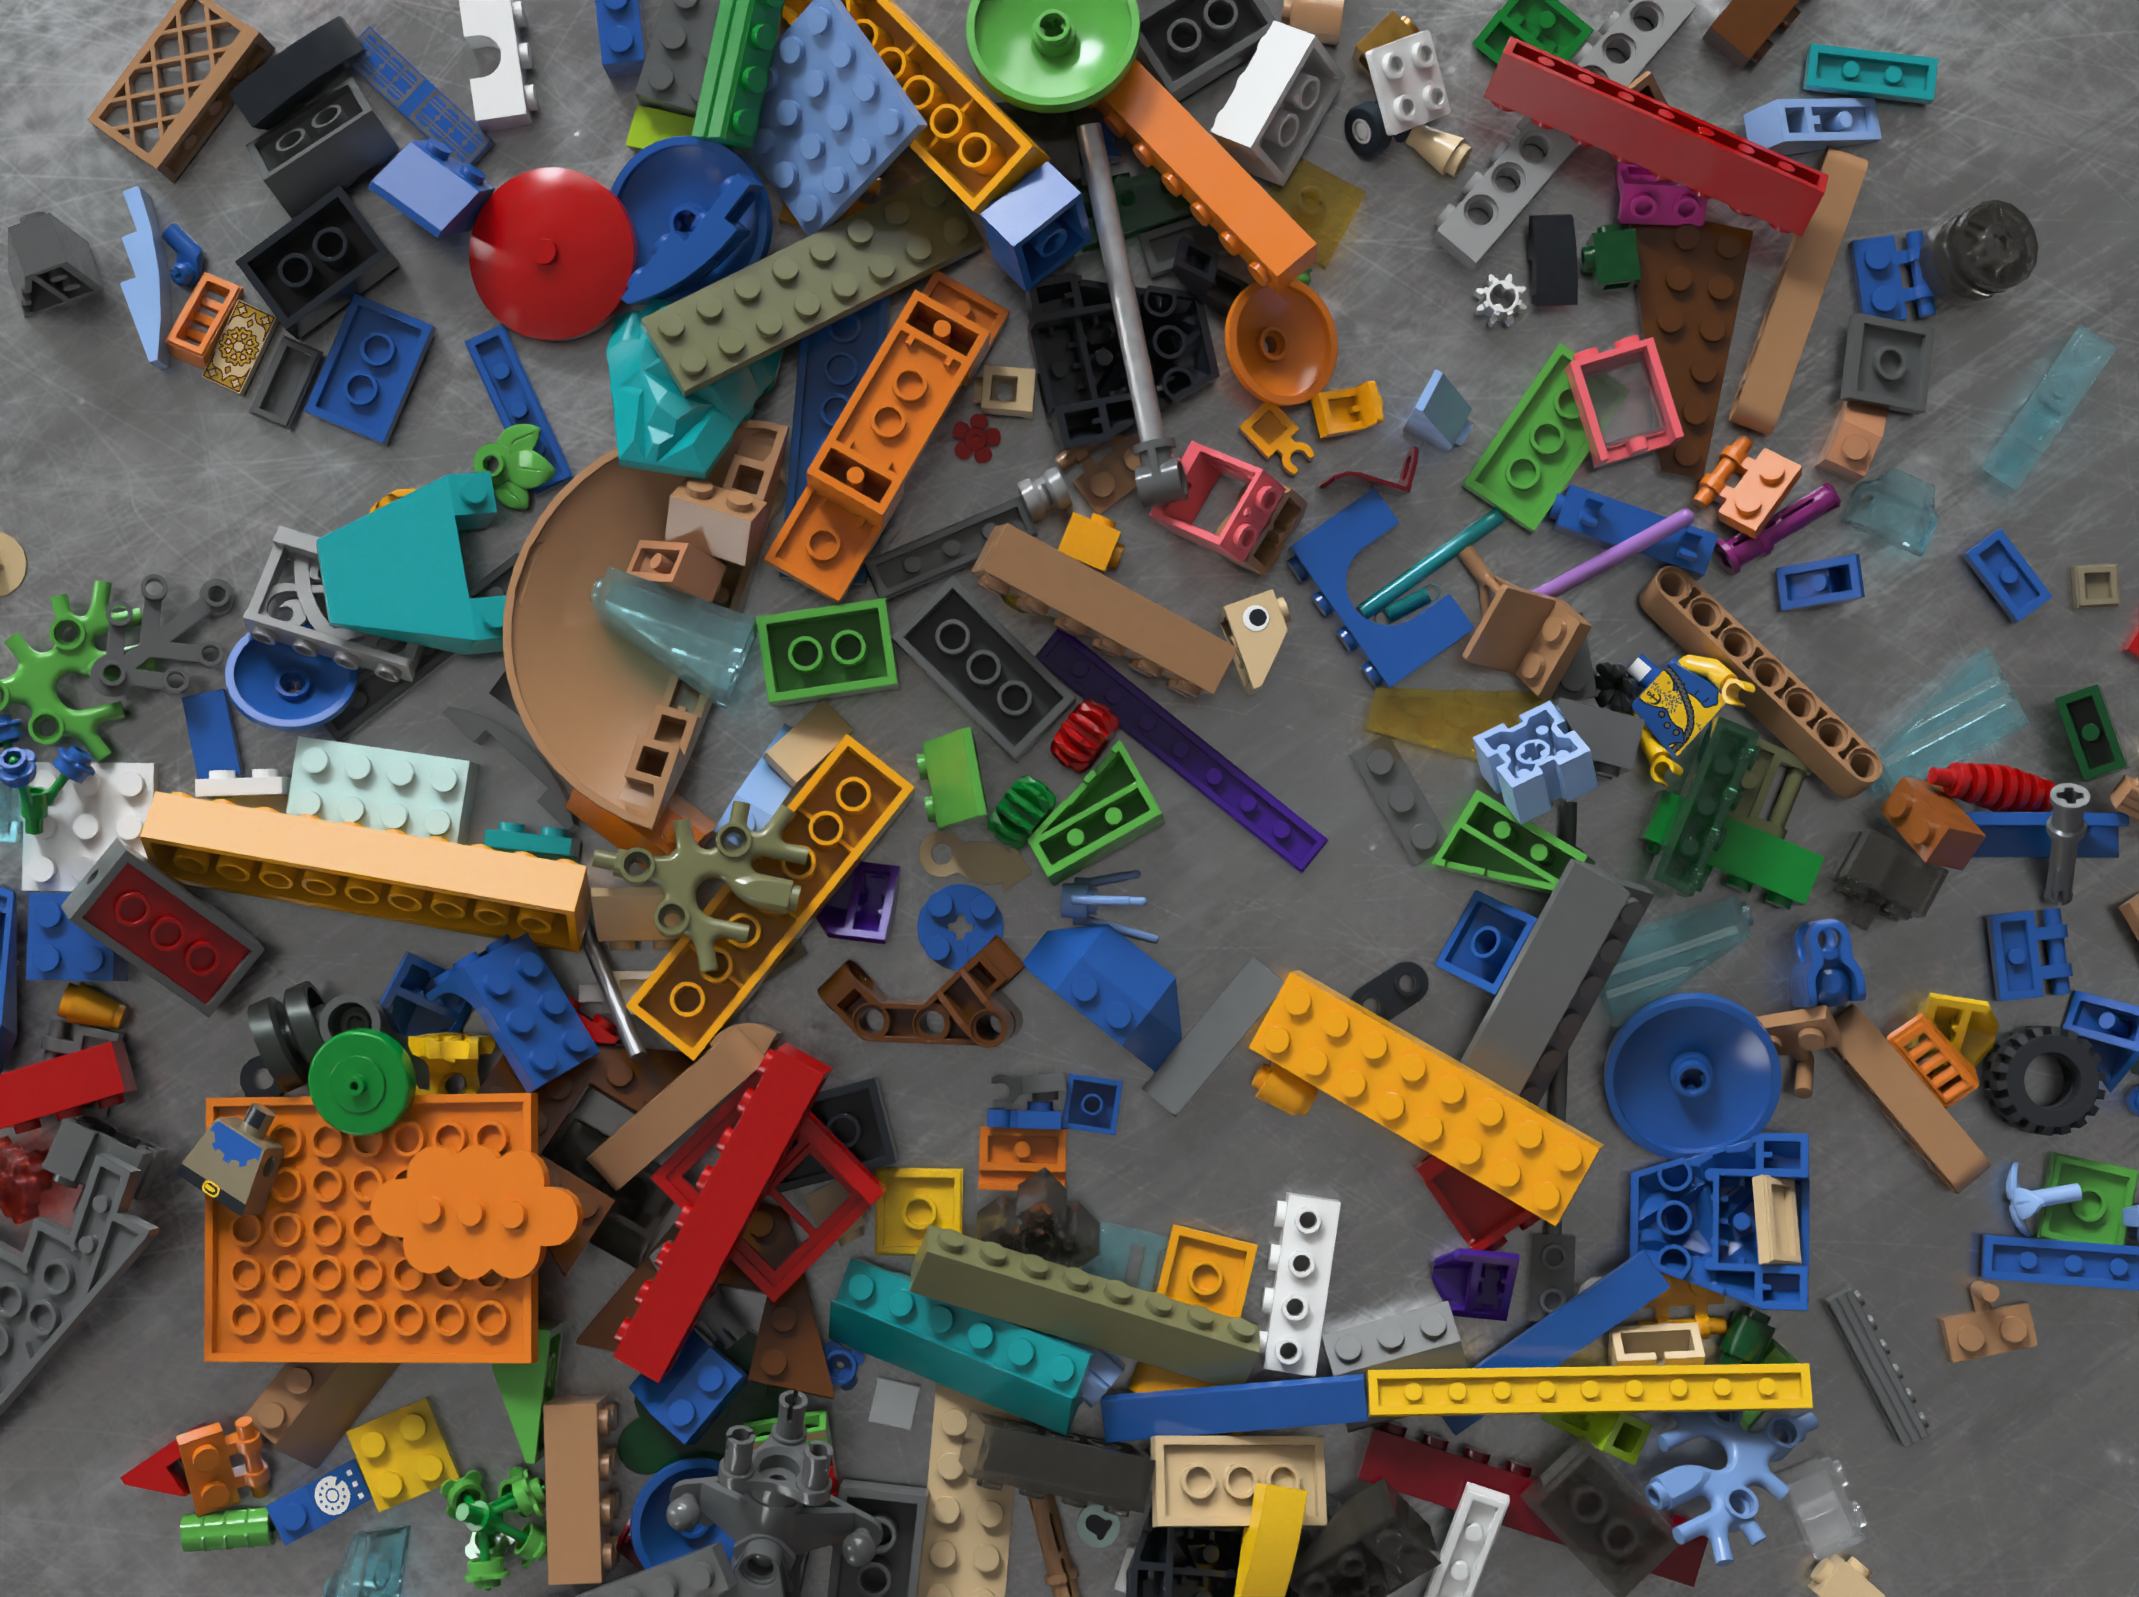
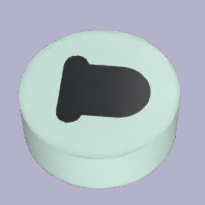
M1093 1502L1086 1505L1080 1511L1077 1518L1079 1537L1085 1544L1094 1548H1103L1112 1544L1120 1532V1518L1116 1510L1104 1502Z

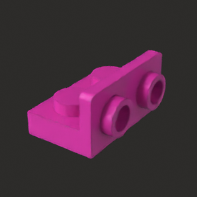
M1617 163L1615 180L1621 195L1618 212L1620 223L1674 226L1692 224L1699 227L1704 225L1708 199L1695 195L1690 191L1689 187L1676 181L1660 180L1654 177L1648 169L1637 164Z

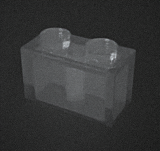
M1821 1452L1774 1472L1781 1481L1790 1487V1490L1784 1497L1807 1551L1815 1559H1823L1866 1540L1861 1528L1867 1525L1865 1516L1857 1501L1850 1502L1844 1486L1849 1485V1479L1839 1460L1833 1461L1831 1457Z

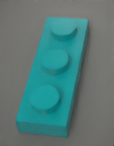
M1811 43L1807 48L1803 90L1930 105L1934 101L1939 58Z

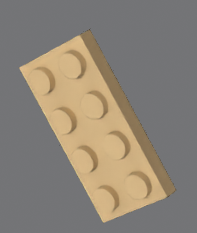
M1324 1436L1150 1437L1153 1527H1249L1255 1483L1308 1490L1302 1527L1327 1526Z

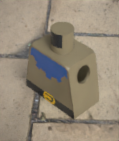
M252 1103L243 1120L237 1117L217 1118L187 1155L175 1174L240 1216L262 1214L284 1155L283 1145L266 1135L276 1114L263 1105Z

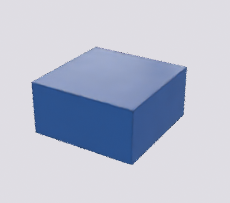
M1069 1073L1062 1128L1115 1135L1123 1081Z

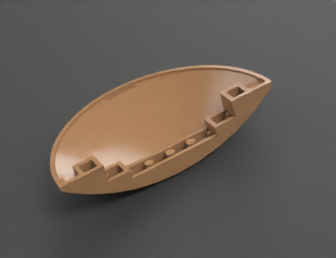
M742 420L733 433V443L705 479L711 482L712 485L733 492H745L755 499L767 502L761 548L745 566L709 555L727 566L722 577L721 589L714 597L711 605L684 603L623 579L639 540L666 541L665 532L670 495L687 477L620 466L617 447L599 457L578 473L554 497L526 538L514 565L507 590L503 616V653L512 697L523 724L539 751L560 776L597 806L627 822L652 831L654 830L678 785L702 731L731 653L757 569L778 486L789 426L760 420H748V422Z

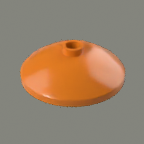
M1295 279L1277 294L1268 284L1262 286L1256 281L1240 292L1228 312L1225 325V347L1228 360L1240 383L1253 396L1272 405L1291 406L1312 399L1313 395L1321 392L1327 385L1337 361V333L1327 306L1309 286ZM1264 341L1268 345V351L1265 349Z

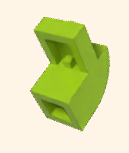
M1631 1413L1543 1414L1541 1418L1550 1425L1579 1437L1601 1451L1632 1465H1635L1653 1428V1425Z

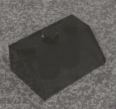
M575 1118L548 1156V1159L615 1200L614 1207L590 1243L636 1269L656 1241L676 1203L650 1178L661 1167L653 1161L618 1191H615L586 1160L609 1137Z

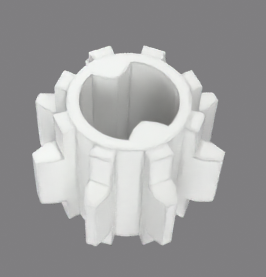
M1490 274L1486 279L1488 287L1484 289L1477 288L1474 292V296L1479 299V302H1482L1474 313L1481 316L1485 314L1489 318L1488 327L1492 328L1496 321L1501 320L1508 327L1512 326L1514 323L1513 314L1524 313L1527 308L1524 303H1521L1522 300L1519 299L1526 288L1525 286L1515 287L1511 283L1512 274H1508L1501 281ZM1497 293L1500 298L1507 296L1510 301V307L1504 309L1500 303L1493 305L1490 300V294Z

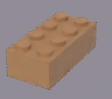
M609 1393L556 1395L543 1405L548 1585L602 1583L609 1573L614 1570L615 1563L620 1562L621 1554L616 1550L619 1536H613V1519L619 1518L618 1492H612L611 1485L612 1475H617L618 1451L617 1448H610V1433L615 1431L617 1427L616 1404H609Z

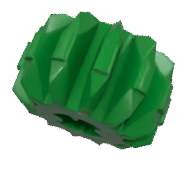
M1028 775L1022 776L1017 782H1014L991 813L987 829L1004 845H1009L1016 850L1024 848L1028 843L1027 839L1053 811L1057 796L1040 780H1035Z

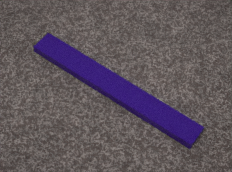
M1057 628L1035 657L1060 682L1083 700L1092 698L1111 709L1110 712L1118 717L1120 730L1300 874L1305 871L1329 841L1076 637Z

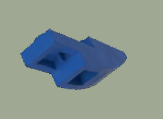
M737 173L735 176L728 177L718 188L716 193L718 199L709 211L704 210L693 221L690 227L693 231L691 234L672 230L671 233L664 234L655 243L652 249L653 257L645 267L638 268L630 276L626 284L628 290L621 299L627 304L646 305L654 299L663 300L685 290L715 270L751 233L739 220L763 190L764 186L751 175Z

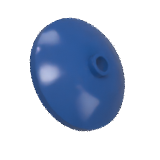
M307 621L303 627L313 630L310 623ZM247 633L234 646L228 657L225 667V682L232 703L250 721L277 731H304L321 726L344 711L356 692L358 669L344 668L336 664L333 658L317 654L316 657L301 655L294 651L292 646L277 641L275 645L264 644L253 639L250 633ZM292 689L299 690L296 693H289L288 691Z
M699 1457L679 1460L662 1468L643 1486L632 1509L630 1537L634 1552L645 1569L720 1541L729 1563L731 1562L734 1553L733 1547L736 1542L716 1524L706 1527L699 1523L695 1529L689 1532H678L667 1523L666 1510L670 1504L669 1495L673 1485L684 1479L718 1476L720 1461Z

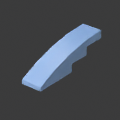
M138 185L123 191L137 231L121 237L136 277L121 282L120 285L149 363L159 370L169 368L170 354L164 341L172 329L171 282L164 240L161 238L162 232L151 196Z

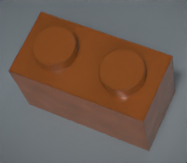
M1902 776L1880 809L1882 814L1925 863L1963 871L1986 838V835L1953 798L1944 793L1942 786L1929 784L1927 781Z

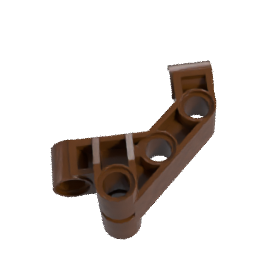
M995 934L984 948L970 958L969 962L960 968L928 1000L888 999L874 984L870 976L850 959L841 965L817 989V992L824 1003L839 1015L857 1036L866 1041L976 1045L992 1048L1017 1035L1022 1027V1013L1002 989L1026 965ZM871 1008L881 1012L884 1017V1026L881 1031L873 1030L867 1023V1013ZM930 1011H936L942 1015L945 1025L941 1033H935L927 1026L926 1019ZM991 1016L996 1017L1001 1023V1033L995 1031L991 1026Z

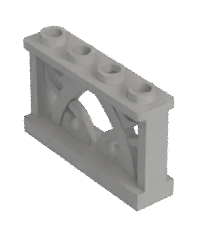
M278 526L273 539V548L248 610L245 611L243 621L250 636L268 645H275L276 641L290 645L294 651L307 657H316L317 654L333 658L336 664L347 669L357 670L359 666L375 671L377 676L387 681L399 682L400 679L412 682L425 646L407 642L406 647L402 651L392 654L378 648L380 641L389 638L344 628L334 629L330 626L314 599V596H324L323 585H311V581L322 583V579L319 578L320 566L316 548V540L319 537ZM286 561H293L295 584H277ZM284 594H297L299 600H288L279 607L280 611L288 609L293 612V617L290 620L282 621L272 618L268 614V607L272 600ZM307 621L310 623L313 630L303 627ZM365 640V645L356 643Z

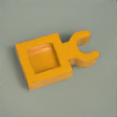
M1264 402L1238 428L1267 460L1277 452L1282 457L1281 464L1283 469L1291 476H1295L1299 471L1291 463L1290 457L1292 454L1302 453L1309 461L1315 456L1309 445L1303 442H1295L1292 439L1299 431V427L1277 405Z

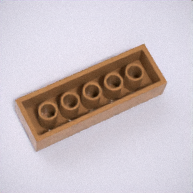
M1009 523L993 528L970 572L980 578L977 585L997 596H1000L1001 593L1004 595L1009 593L1018 598L1015 605L1020 609L1037 617L1039 614L1052 616L1056 619L1053 626L1074 637L1077 634L1083 637L1084 635L1094 639L1091 644L1093 648L1111 657L1115 655L1122 657L1124 655L1130 658L1129 667L1148 677L1154 675L1159 678L1163 676L1169 679L1166 687L1188 698L1190 695L1198 698L1200 694H1214L1238 649L1236 646Z

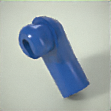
M177 223L171 224L161 236L177 253L176 263L174 264L175 269L170 270L171 279L179 286H192L200 279L202 274L203 250Z

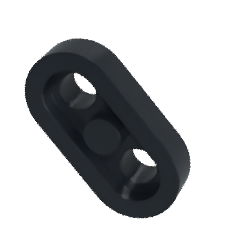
M1400 962L1356 989L1349 999L1363 1006L1367 999H1375L1379 1005L1376 1014L1390 1021L1419 1002L1426 995L1429 986L1428 976L1418 964ZM1404 975L1412 976L1415 981L1414 988L1409 992L1403 991L1399 985V981Z

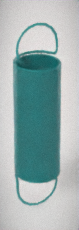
M1422 588L1380 611H1385L1389 620L1394 622L1431 603L1433 600H1431L1426 588Z

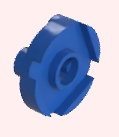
M955 884L946 886L929 897L920 911L917 932L919 941L928 957L942 967L959 970L969 962L970 958L984 948L995 934L1001 939L1003 938L1004 922L1002 913L993 898L975 886ZM957 915H965L966 922L973 924V931L965 933L964 940H956L955 932L948 931L949 923L956 922Z

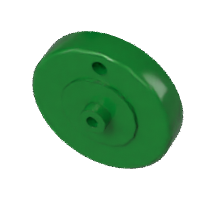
M356 1028L332 1037L319 1048L310 1065L308 1088L314 1107L329 1125L349 1135L370 1136L383 1132L405 1116L415 1096L416 1075L409 1055L394 1038L375 1029Z

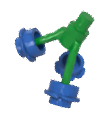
M11 714L0 715V748L3 747L4 749L0 754V780L8 787L19 789L21 817L25 818V832L32 835L43 833V819L48 817V806L53 805L58 793L69 779L82 784L88 775L94 776L95 770L90 766L94 759L76 745H72L69 750L60 747L57 750L59 755L53 762L55 768L61 772L59 777L49 789L31 787L28 784L36 776L37 766L35 762L37 757L29 749L22 750L13 746L14 743L24 738L20 728L23 721L20 719L12 720Z

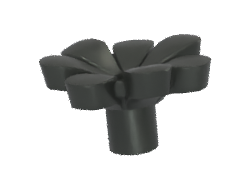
M1609 662L1597 664L1596 670L1598 674L1594 675L1597 689H1602V692L1598 693V697L1595 698L1599 707L1604 708L1611 703L1612 711L1619 713L1630 711L1632 703L1635 701L1632 692L1640 686L1636 679L1626 674L1625 667L1621 663L1611 665Z

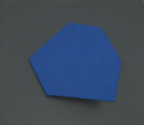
M2075 990L2063 1029H2070L2078 1033V1038L2087 1039L2093 1045L2089 1050L2091 1053H2099L2102 1063L2097 1064L2098 1071L2106 1072V1081L2102 1082L2111 1093L2139 1059V1006Z

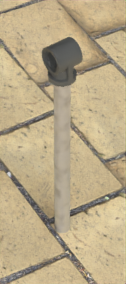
M1101 123L1085 124L1077 127L1076 133L1140 443L1132 447L1134 456H1139L1141 466L1135 467L1136 485L1142 505L1147 509L1188 499V483L1180 458H1174L1173 449L1177 447L1175 438L1165 437Z

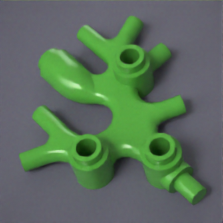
M95 580L91 605L88 613L84 616H76L72 612L67 594L50 597L56 619L51 624L49 630L50 639L55 645L50 651L42 653L35 651L26 643L19 632L4 642L16 657L18 669L10 677L0 680L2 696L0 700V714L7 711L12 704L24 705L32 712V717L28 723V731L34 741L51 746L60 743L65 737L75 738L86 747L97 763H99L112 752L97 734V729L102 723L125 718L122 702L118 701L85 710H73L67 708L57 695V685L63 676L69 673H79L90 678L93 663L99 657L106 655V651H99L95 647L94 642L97 636L109 632L106 609L110 602L112 583ZM140 608L132 609L133 620L126 629L141 625L142 613ZM112 612L111 617L113 620L121 622L128 617V612ZM68 627H75L77 630V637L72 642H65L63 639V632ZM138 644L126 646L124 648V655ZM150 658L137 669L155 671L154 658ZM115 667L108 668L104 673V677L111 682L117 681L121 677V671ZM48 720H52L56 724V731L51 736H45L42 732V725Z

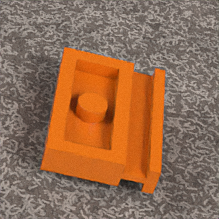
M980 1126L978 1190L1065 1192L1067 1128L1027 1129Z

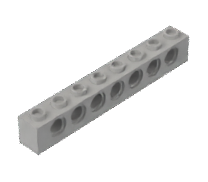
M1627 0L1631 3L1621 15L1614 11L1598 31L1603 37L1597 44L1592 47L1589 43H1586L1571 63L1627 87L1641 75L1688 20L1697 6L1692 0ZM1638 16L1648 18L1653 25V30L1648 32L1639 30L1635 26L1633 18ZM1610 48L1621 50L1626 57V62L1622 64L1611 62L1606 55V50ZM1524 116L1516 126L1521 131L1512 143L1504 139L1489 157V160L1494 164L1483 176L1477 171L1463 187L1461 192L1466 197L1456 208L1450 203L1437 217L1434 224L1439 228L1433 240L1472 272L1580 146V144L1572 140L1570 135L1555 128H1541L1534 124L1531 118ZM1527 144L1538 145L1543 150L1544 158L1537 161L1529 159L1524 154L1523 146ZM1499 176L1511 177L1516 183L1517 190L1505 193L1497 187L1495 179ZM1472 208L1485 210L1489 216V223L1485 225L1474 224L1468 217V211Z

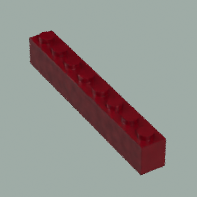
M1392 1421L1383 1423L1381 1426L1368 1427L1354 1471L1357 1479L1453 1510H1457L1468 1481L1509 1495L1510 1503L1503 1518L1502 1526L1691 1587L1695 1585L1708 1538L1701 1535L1680 1545L1676 1542L1672 1533L1673 1528L1693 1518L1674 1513L1672 1520L1656 1515L1657 1510L1647 1503L1632 1500L1630 1507L1615 1502L1616 1495L1614 1493L1591 1486L1589 1493L1573 1488L1574 1481L1549 1473L1546 1480L1531 1475L1532 1467L1513 1460H1507L1506 1466L1490 1462L1491 1454L1473 1447L1466 1446L1464 1453L1447 1448L1449 1441L1436 1435L1424 1433L1422 1439L1407 1435V1427Z

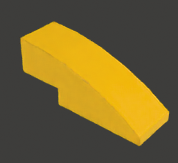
M1255 1483L1249 1528L1244 1527L1234 1597H1285L1298 1549L1308 1490Z

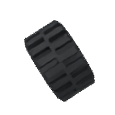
M2026 1026V1029H2016L2009 1032L2011 1037L2001 1038L1995 1044L1999 1048L1996 1053H1989L1986 1059L1987 1062L1992 1063L1990 1071L1983 1070V1080H1989L1990 1088L1984 1089L1986 1098L1993 1099L1995 1104L1991 1108L1995 1114L2003 1115L2005 1117L2003 1122L2011 1127L2019 1128V1131L2047 1136L2071 1133V1128H2081L2086 1125L2085 1117L2087 1115L2095 1116L2099 1108L2094 1103L2096 1099L2104 1100L2106 1090L2099 1089V1081H2106V1072L2098 1071L2097 1064L2102 1063V1059L2099 1053L2090 1052L2089 1049L2093 1045L2087 1039L2078 1038V1033L2056 1026ZM2042 1054L2050 1055L2058 1062L2064 1078L2061 1093L2052 1103L2046 1106H2039L2034 1103L2028 1096L2024 1084L2027 1067L2036 1057Z

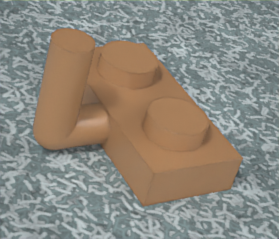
M1827 1005L1756 1017L1770 1034L1778 1056L1794 1055L1797 1061L1795 1095L1802 1099L1810 1098L1813 1091L1815 1061L1811 1051L1840 1046L1841 1032Z
M1975 1281L1970 1287L1974 1312L1939 1319L1948 1361L1951 1363L2038 1346L2029 1303L2022 1301L1992 1308L1991 1302L1999 1298L2000 1292L1997 1286L1983 1281Z

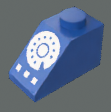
M354 1458L267 1505L266 1509L286 1546L330 1523L373 1497L364 1475Z

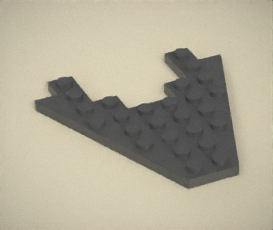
M109 1153L96 1154L71 1230L47 1217L34 1219L23 1252L0 1240V1416L159 1233V1227L128 1212L142 1170Z

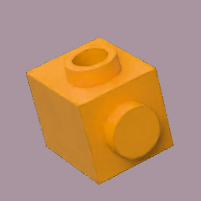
M1073 512L1058 550L1105 575L1108 567L1117 568L1125 545L1119 543L1121 531L1114 529L1116 522L1095 513L1089 519Z

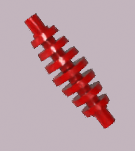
M1953 762L1946 769L1931 767L1927 774L1928 783L1942 786L1947 796L1990 811L2051 812L2053 810L2049 797L2050 791L2056 784L2052 780L2040 778L2037 775L2026 773L2023 770L2012 768L2008 765Z

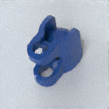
M1836 919L1813 920L1800 923L1794 929L1791 938L1794 964L1789 976V992L1793 1007H1817L1823 1005L1832 1007L1845 1005L1848 1001L1866 1000L1865 979L1860 966L1853 957L1848 928ZM1833 930L1836 932L1838 936V944L1836 942V937ZM1819 933H1821L1823 938L1822 947L1818 943Z

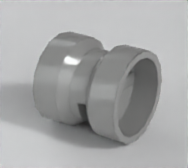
M1056 466L1044 471L1041 478L1036 480L1028 478L1017 483L1020 495L1033 523L1045 518L1047 512L1053 509L1062 511L1073 506L1066 485ZM1042 484L1045 485L1048 495L1052 501V503L1050 504L1043 490Z

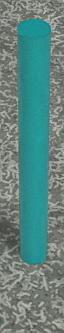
M1497 508L1488 512L1356 606L1360 614L1366 619L1372 617L1458 556L1466 547L1473 545L1506 521L1503 514Z

